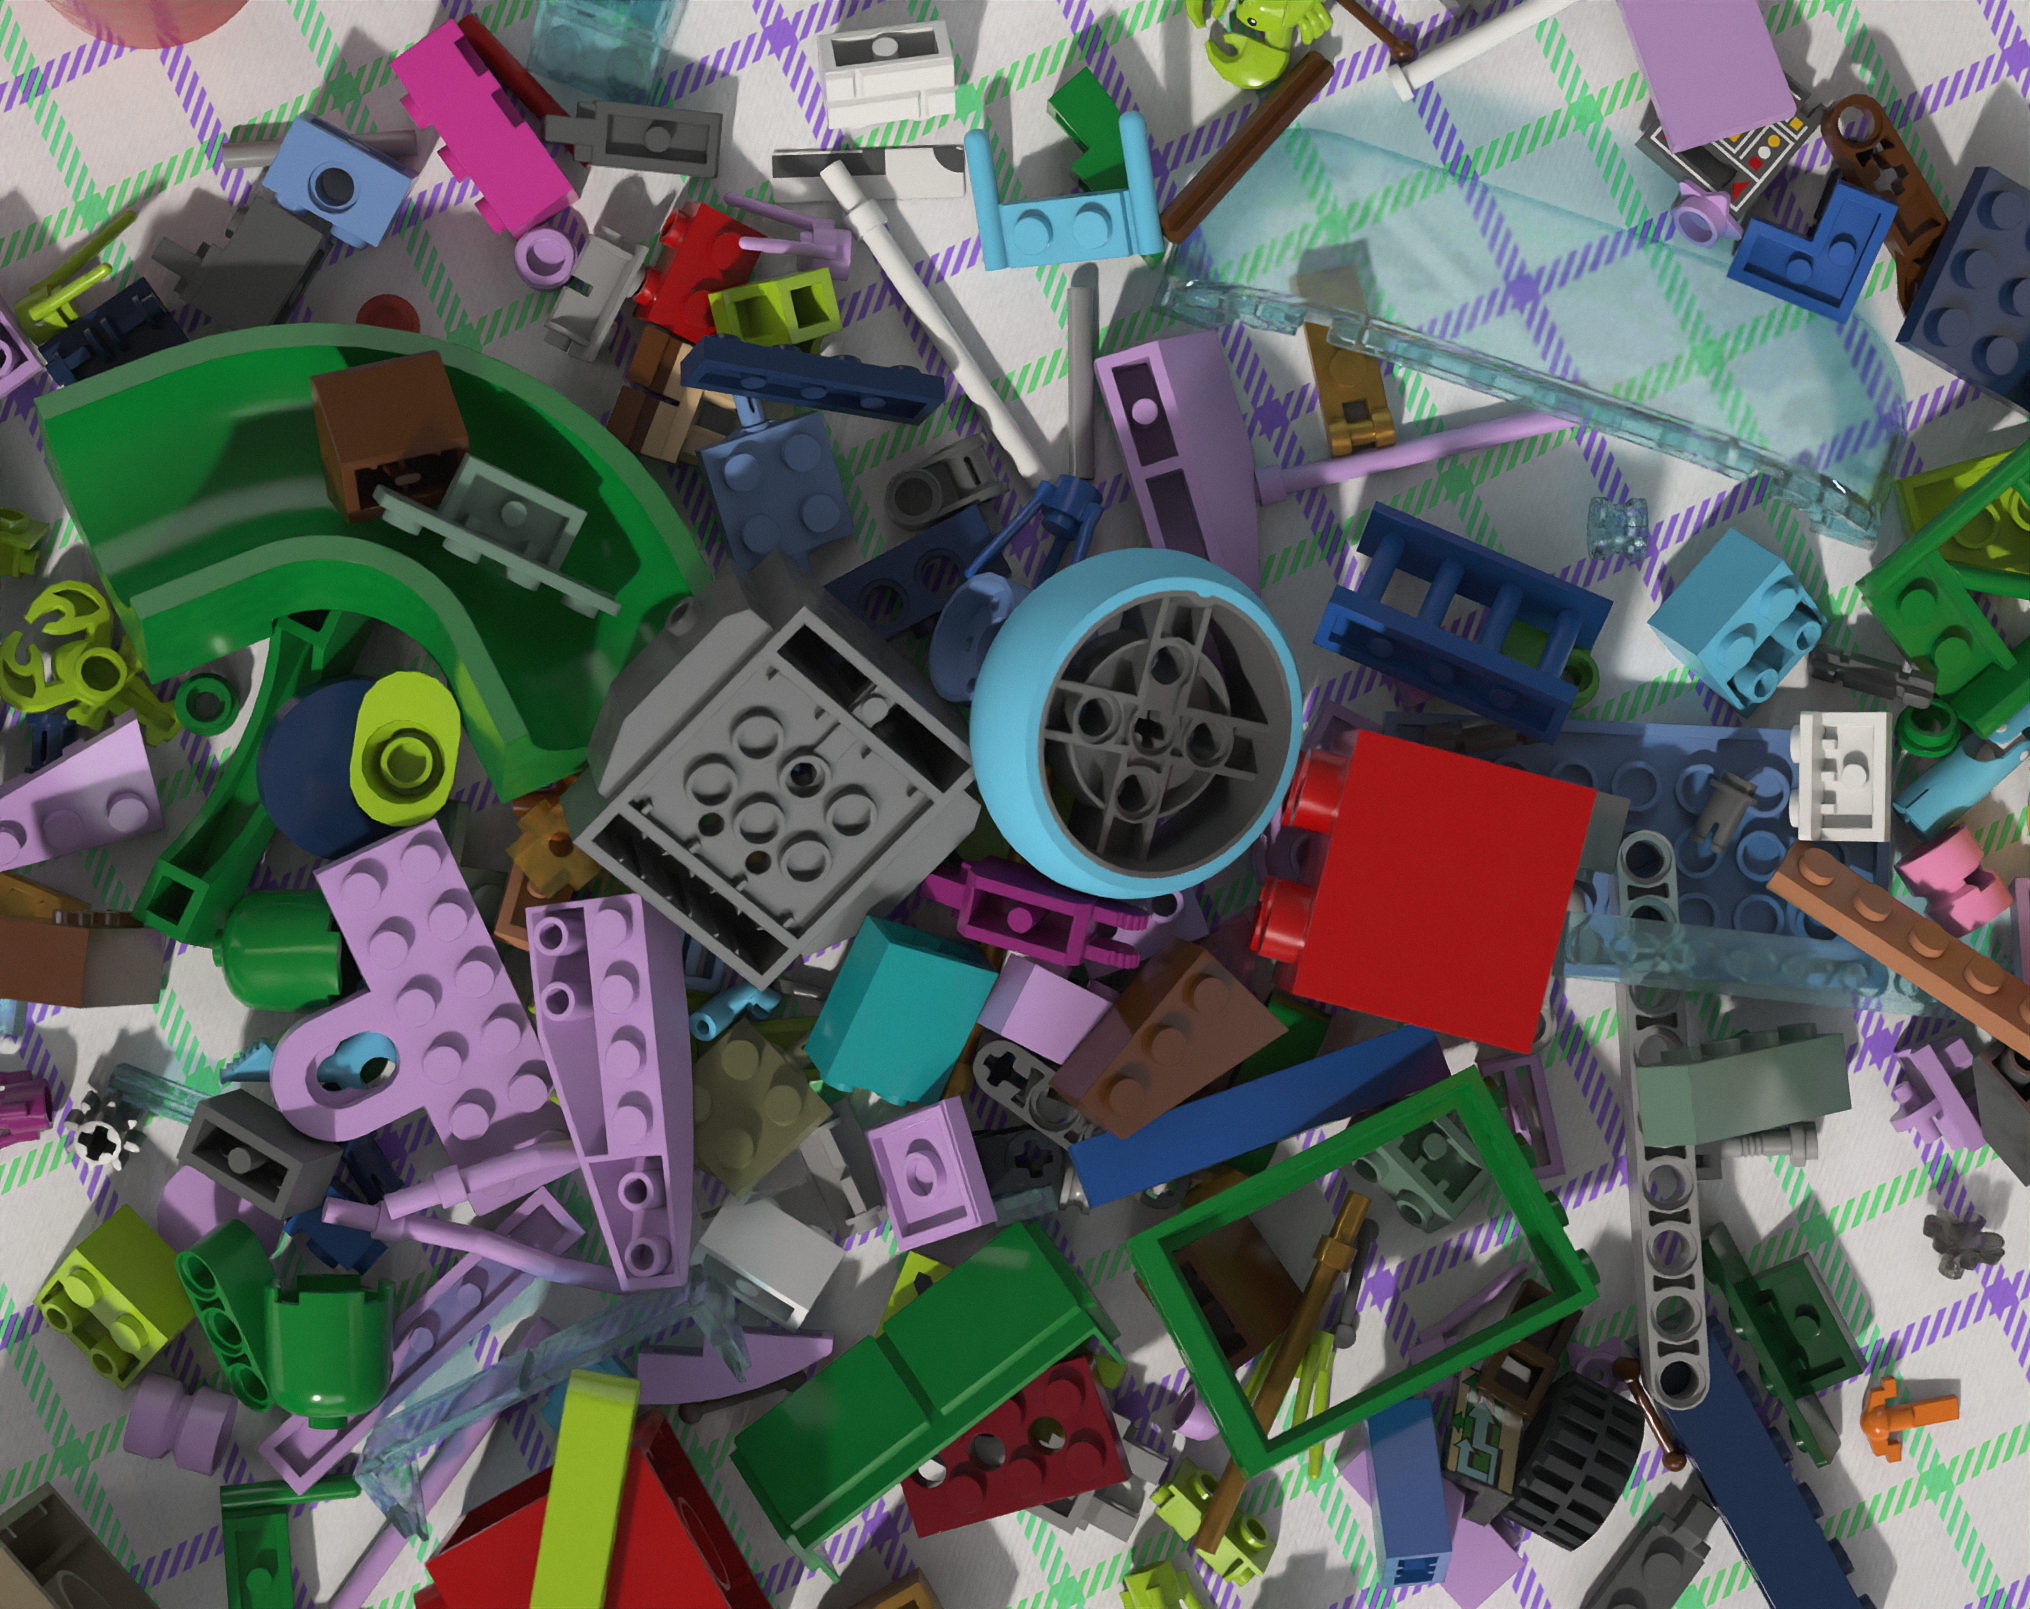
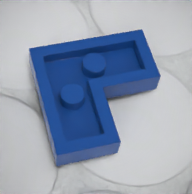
M1838 179L1813 237L1752 214L1726 277L1846 325L1897 213L1899 202Z

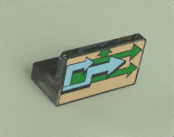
M1469 1366L1453 1376L1440 1469L1443 1478L1466 1487L1462 1518L1485 1527L1514 1499L1525 1418L1474 1387L1479 1370Z

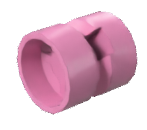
M1964 823L1945 830L1930 844L1922 843L1894 865V869L1912 897H1924L1928 902L1923 911L1926 919L1937 923L1957 939L1991 921L2006 910L2014 901L2013 896L1995 869H1983L1980 865L1985 853L1968 826Z

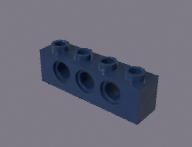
M976 504L827 583L823 587L886 642L889 643L912 630L918 640L934 632L945 605L955 591L969 580L964 575L965 569L978 557V554L994 537ZM1000 552L979 574L992 572L1009 578L1012 576V571L1002 552ZM936 559H946L957 567L960 575L959 581L951 591L938 594L931 592L924 586L922 572L929 562ZM880 589L895 591L903 601V609L900 616L889 624L876 623L866 613L868 598L872 593ZM839 652L829 654L832 664L838 669L850 663Z

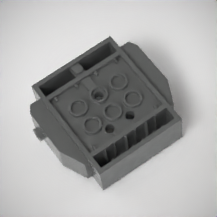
M777 547L750 574L732 559L727 558L714 571V581L708 582L694 598L689 596L682 599L671 610L666 619L665 628L611 682L585 753L589 767L559 797L572 843L762 992L800 954L807 957L856 936L866 915L885 919L975 829L981 809V804L971 786L976 777L970 751V727L958 705L939 696L932 681ZM820 637L865 675L857 684L832 664ZM802 762L811 764L810 769L805 774H791V770L795 765ZM707 813H717L720 815L718 820L711 825L699 824L701 817ZM752 852H766L765 857L757 863L746 861Z

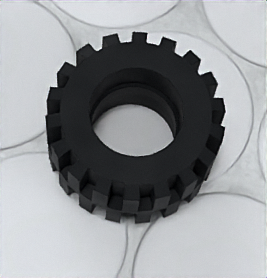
M1573 1370L1566 1372L1549 1386L1533 1418L1530 1420L1526 1419L1520 1430L1512 1494L1498 1489L1497 1511H1499V1514L1570 1552L1583 1545L1605 1522L1630 1478L1643 1442L1644 1409Z

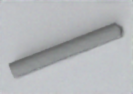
M415 130L350 134L390 157L416 156L418 152ZM284 139L223 143L222 157L225 169L271 166Z
M1074 287L1067 289L1069 475L1082 480H1094L1093 288Z

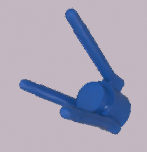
M1059 475L1054 485L1041 480L1032 499L965 569V577L970 579L978 575L1040 510L1044 515L1041 521L1042 527L1056 538L1033 589H1036L1055 574L1068 543L1075 541L1077 535L1078 538L1070 566L1087 559L1095 527L1105 510L1101 506L1104 500L1103 495L1088 482L1072 475Z

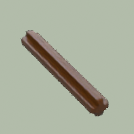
M1310 51L1301 59L1160 214L1162 235L1171 243L1177 245L1187 239L1330 81L1335 72L1334 66L1330 61L1326 60L1317 51Z

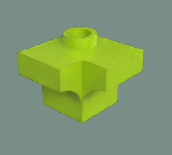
M829 267L784 273L708 294L717 334L735 335L742 342L769 347L788 344L800 348L803 353L820 355L821 343L825 335L843 330Z

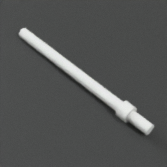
M837 160L820 172V175L847 214L843 218L844 223L852 231L856 241L862 239L865 241L1032 492L1035 491L1041 480L1050 481L1053 478L885 227L888 218L874 198L867 200L841 160Z

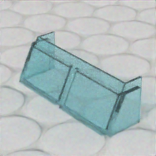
M700 1263L688 1267L686 1286L641 1290L543 1339L539 1344L531 1348H525L376 1423L371 1435L366 1440L353 1473V1478L404 1539L417 1534L425 1542L429 1540L416 1453L570 1377L573 1368L584 1370L692 1316L739 1383L742 1384L746 1382L744 1370L751 1367L752 1364L735 1298L711 1265L705 1268Z

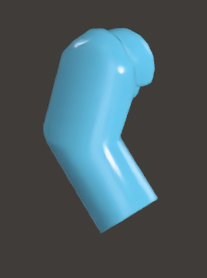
M744 980L713 996L696 1010L689 1018V1028L691 1033L699 1040L710 1041L747 1010L756 1020H767L781 1004V995L769 986L762 992L748 980Z

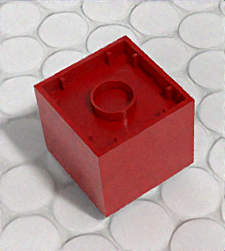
M1363 729L1334 734L1330 752L1310 747L1308 751L1300 749L1291 783L1283 799L1279 821L1280 825L1309 832L1300 871L1296 882L1266 875L1254 911L1247 950L1256 952L1258 956L1276 960L1271 982L1292 994L1530 1055L1598 790Z
M660 1404L636 1417L603 1609H773ZM554 1464L458 1517L424 1564L434 1582L414 1593L416 1609H530Z

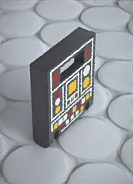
M1783 70L1797 107L1793 118L1702 145L1735 174L1722 188L1715 184L1681 153L1671 154L1659 118L1652 123L1634 145L1678 183L1689 178L1706 192H1728L1731 196L1729 213L1738 221L1821 124V118L1827 107L1820 103L1809 112L1807 117L1800 112L1799 109L1811 94Z

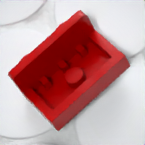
M686 202L682 209L675 208L668 216L660 233L659 242L665 246L655 267H646L644 279L638 290L632 295V300L638 302L632 317L645 323H652L693 345H696L704 335L717 334L708 294L747 284L762 251L742 249L738 243L739 239L743 236L768 238V236L703 202Z

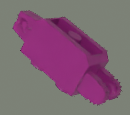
M988 855L979 862L965 859L962 861L961 868L939 864L922 881L919 896L953 907L951 917L958 919L957 931L964 937L1062 966H1079L1088 959L1121 969L1138 968L1142 951H1139L1138 948L1130 944L1100 936L1102 925L1104 923L1125 930L1143 931V929L1147 928L1150 913H1147V910L1132 906L1129 903L1073 890L1055 882L1034 867L993 855Z

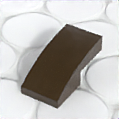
M1530 1278L1523 1281L1504 1318L1545 1298L1553 1292ZM1578 1310L1485 1358L1474 1387L1525 1419H1532L1561 1366V1363L1557 1360L1584 1312Z

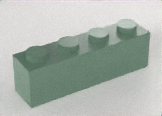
M1816 1023L1778 1026L1777 1031L1744 1033L1739 1035V1039L1705 1041L1700 1043L1701 1048L1695 1046L1661 1050L1662 1062L1635 1067L1644 1146L1701 1145L1852 1109L1843 1033L1817 1034Z

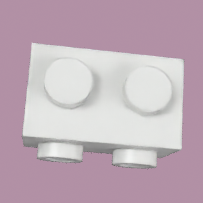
M1801 711L1800 725L1792 727L1790 736L1791 758L1793 763H1799V789L1792 790L1789 800L1790 823L1792 827H1798L1799 840L1890 842L1892 713Z

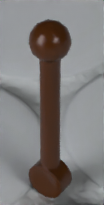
M1336 0L1390 48L1391 57L1394 61L1407 63L1413 59L1415 47L1410 40L1406 38L1398 39L1355 0Z
M1626 1356L1617 1358L1612 1365V1374L1616 1380L1627 1384L1637 1405L1644 1409L1645 1419L1663 1451V1466L1671 1472L1681 1471L1686 1466V1453L1674 1446L1638 1379L1640 1374L1639 1363L1635 1359Z

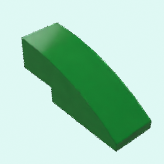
M1086 66L1051 96L1047 102V113L1083 152V155L1071 164L1069 176L1084 193L1122 188L1129 189L1119 128L1121 114L1111 97ZM1165 250L1156 254L1139 256L1154 270L1163 262Z

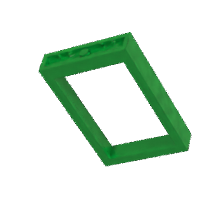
M1475 1064L1127 1240L1125 1250L1245 1482L1586 1307L1600 1297L1595 1288V1285L1600 1283V1276L1592 1259L1583 1248L1575 1251L1563 1227L1569 1225L1564 1207L1552 1190L1543 1192L1532 1171L1538 1164L1531 1146L1520 1132L1515 1135L1511 1133L1501 1112L1506 1110V1103L1499 1087L1491 1076L1487 1075L1482 1078ZM1456 1109L1554 1293L1287 1431L1268 1439L1186 1281L1173 1252Z

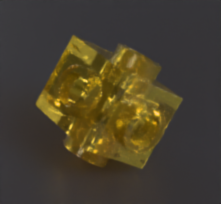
M543 799L516 823L524 834L505 850L506 854L547 899H550L567 883L577 892L604 868L574 843H572L571 853L566 857H557L551 853L548 843L553 834L564 833L570 839L571 836L561 802L553 808L546 799Z

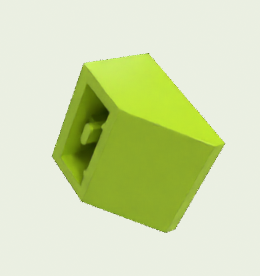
M127 1203L71 1252L33 1300V1303L42 1311L48 1325L56 1332L65 1334L88 1357L92 1368L100 1376L111 1380L122 1391L131 1385L197 1318V1314L176 1270V1257L178 1254Z

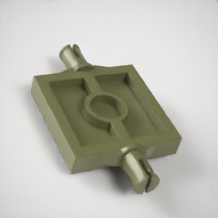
M744 1017L692 1065L693 1172L699 1167L703 1172L718 1178L738 1201L834 1113L811 1088L807 1074L804 1072V1069L812 1062L804 1047L814 1025L785 1051L782 1047L767 1041Z

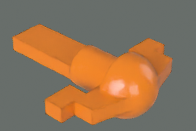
M1892 1375L1881 1377L1880 1387L1868 1389L1865 1407L1860 1415V1427L1867 1436L1871 1449L1877 1457L1886 1455V1460L1889 1463L1902 1461L1901 1443L1898 1440L1888 1441L1889 1433L1959 1419L1958 1397L1952 1394L1886 1407L1885 1399L1897 1397L1896 1378Z

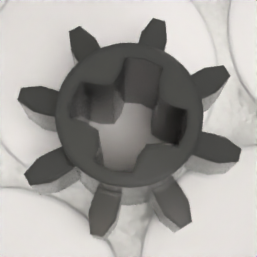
M93 1090L88 1091L81 1102V1110L71 1109L63 1122V1126L71 1131H75L74 1137L65 1149L66 1152H76L82 1160L87 1162L89 1171H93L97 1165L109 1163L117 1171L122 1170L129 1159V1151L139 1152L147 1139V1135L135 1130L136 1125L145 1112L144 1109H133L123 1099V1091L117 1090L113 1096L99 1098ZM103 1127L108 1129L107 1134L102 1132Z

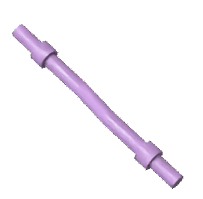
M572 1139L532 1144L458 1170L457 1164L431 1172L433 1179L384 1195V1199L391 1220L440 1203H442L443 1209L469 1201L467 1197L469 1193L539 1169L580 1164Z
M327 1197L324 1203L322 1222L371 1232V1239L397 1244L400 1238L473 1252L549 1281L622 1295L624 1303L650 1307L653 1302L699 1311L703 1305L705 1287L703 1285L687 1282L686 1286L622 1292L614 1267L556 1256L480 1227L412 1213L391 1220L386 1202L381 1200L377 1206Z

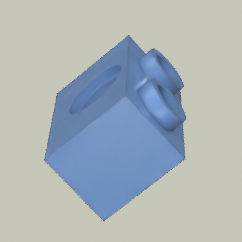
M305 110L295 117L261 185L275 192L272 201L283 209L304 218L311 211L333 223L329 231L334 236L354 247L364 249L367 243L378 247L386 240L420 173ZM340 168L351 176L354 183V193L351 199L340 201L327 194L323 186V175L326 169Z

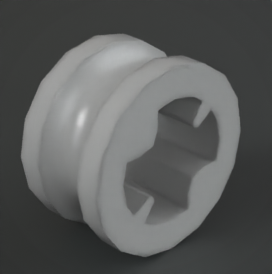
M1068 1153L1057 1209L1065 1211L1068 1206L1075 1205L1080 1208L1081 1214L1089 1215L1090 1208Z

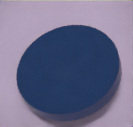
M343 674L328 677L306 686L289 698L278 709L266 727L260 741L256 759V783L259 797L266 813L275 826L294 844L321 858L338 860L408 827L389 826L372 819L358 805L350 787V762L358 713L365 694L380 679L378 677L361 674Z

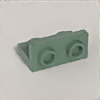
M1410 1096L1380 1106L1373 1115L1399 1103L1400 1101ZM1446 1115L1351 1162L1354 1169L1363 1178L1376 1183L1396 1203V1209L1405 1221L1414 1227L1421 1228L1427 1234H1431L1454 1222L1492 1178L1475 1145Z

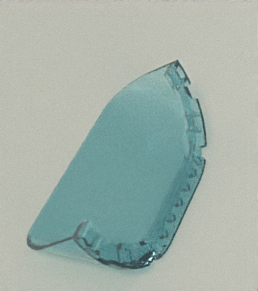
M1311 128L1285 129L1187 239L1178 245L1172 243L1150 308L1151 312L1205 330H1212L1222 326L1231 327L1235 320L1253 329L1291 336L1296 335L1297 329L1302 326L1304 321L1328 326L1330 329L1326 341L1332 346L1391 362L1682 459L1734 480L1747 481L1750 473H1753L1755 470L1773 477L1768 491L1769 495L1785 502L1796 510L1810 512L1809 520L1812 523L1809 531L1868 551L1875 547L1906 435L1907 401L1899 368L1879 334L1854 311L1851 312L1846 325L1727 278L1726 275L1730 266L1728 263L1326 130Z

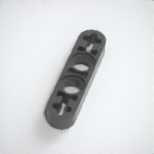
M999 1038L991 1041L977 1053L973 1062V1075L977 1085L986 1094L1067 1151L1070 1145L1092 1137L1097 1126L1090 1123L1075 1108L1071 1117L1064 1122H1052L1046 1119L1040 1111L1039 1098L1046 1088L1051 1087L1048 1082L1059 1070L1057 1066L1038 1053L1008 1038ZM1007 1052H1011L1016 1057L1013 1064L1014 1070L1027 1080L1033 1076L1035 1068L1045 1075L1043 1079L1030 1089L1025 1104L1016 1098V1094L1025 1088L1023 1085L1010 1077L1001 1083H997L991 1078L995 1070L993 1064L988 1061L991 1054L1000 1058ZM1192 1174L1173 1180L1179 1186L1176 1192L1165 1188L1157 1195L1150 1189L1131 1196L1153 1209H1169L1176 1206L1188 1194L1192 1185Z

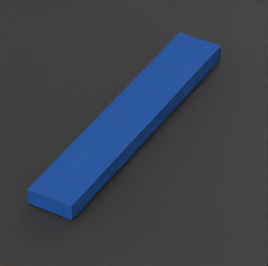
M1411 1024L1168 1110L1123 1141L1106 1132L1074 1143L1068 1147V1151L1091 1210L1416 1094L1452 1075L1434 1030Z

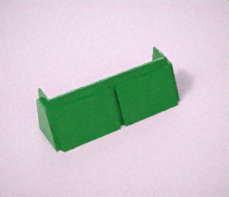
M1036 1219L1026 1227L1019 1221L1014 1222L885 1321L882 1327L885 1331L876 1339L871 1335L864 1337L734 1437L737 1449L729 1454V1457L780 1538L811 1572L820 1567L835 1584L840 1582L839 1575L822 1543L824 1540L1094 1334L1120 1366L1125 1363L1113 1344V1341L1122 1334L1088 1283Z

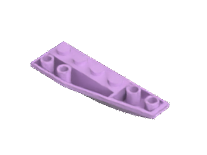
M1216 329L1160 339L1095 359L1093 368L1148 547L1182 551L1201 557L1236 577L1261 600L1253 449ZM1207 628L1201 652L1215 665L1226 686L1221 655L1211 632Z
M637 893L527 907L525 912L538 1038L622 1292L686 1286L693 1195V1082L689 1017L679 926Z

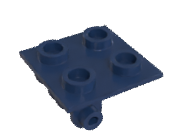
M143 276L37 349L48 364L45 367L53 380L60 387L62 385L66 387L158 351L190 342V340Z

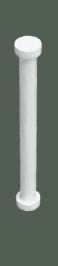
M1526 0L1401 69L1396 63L1385 69L1401 102L1405 103L1414 98L1412 91L1579 0Z

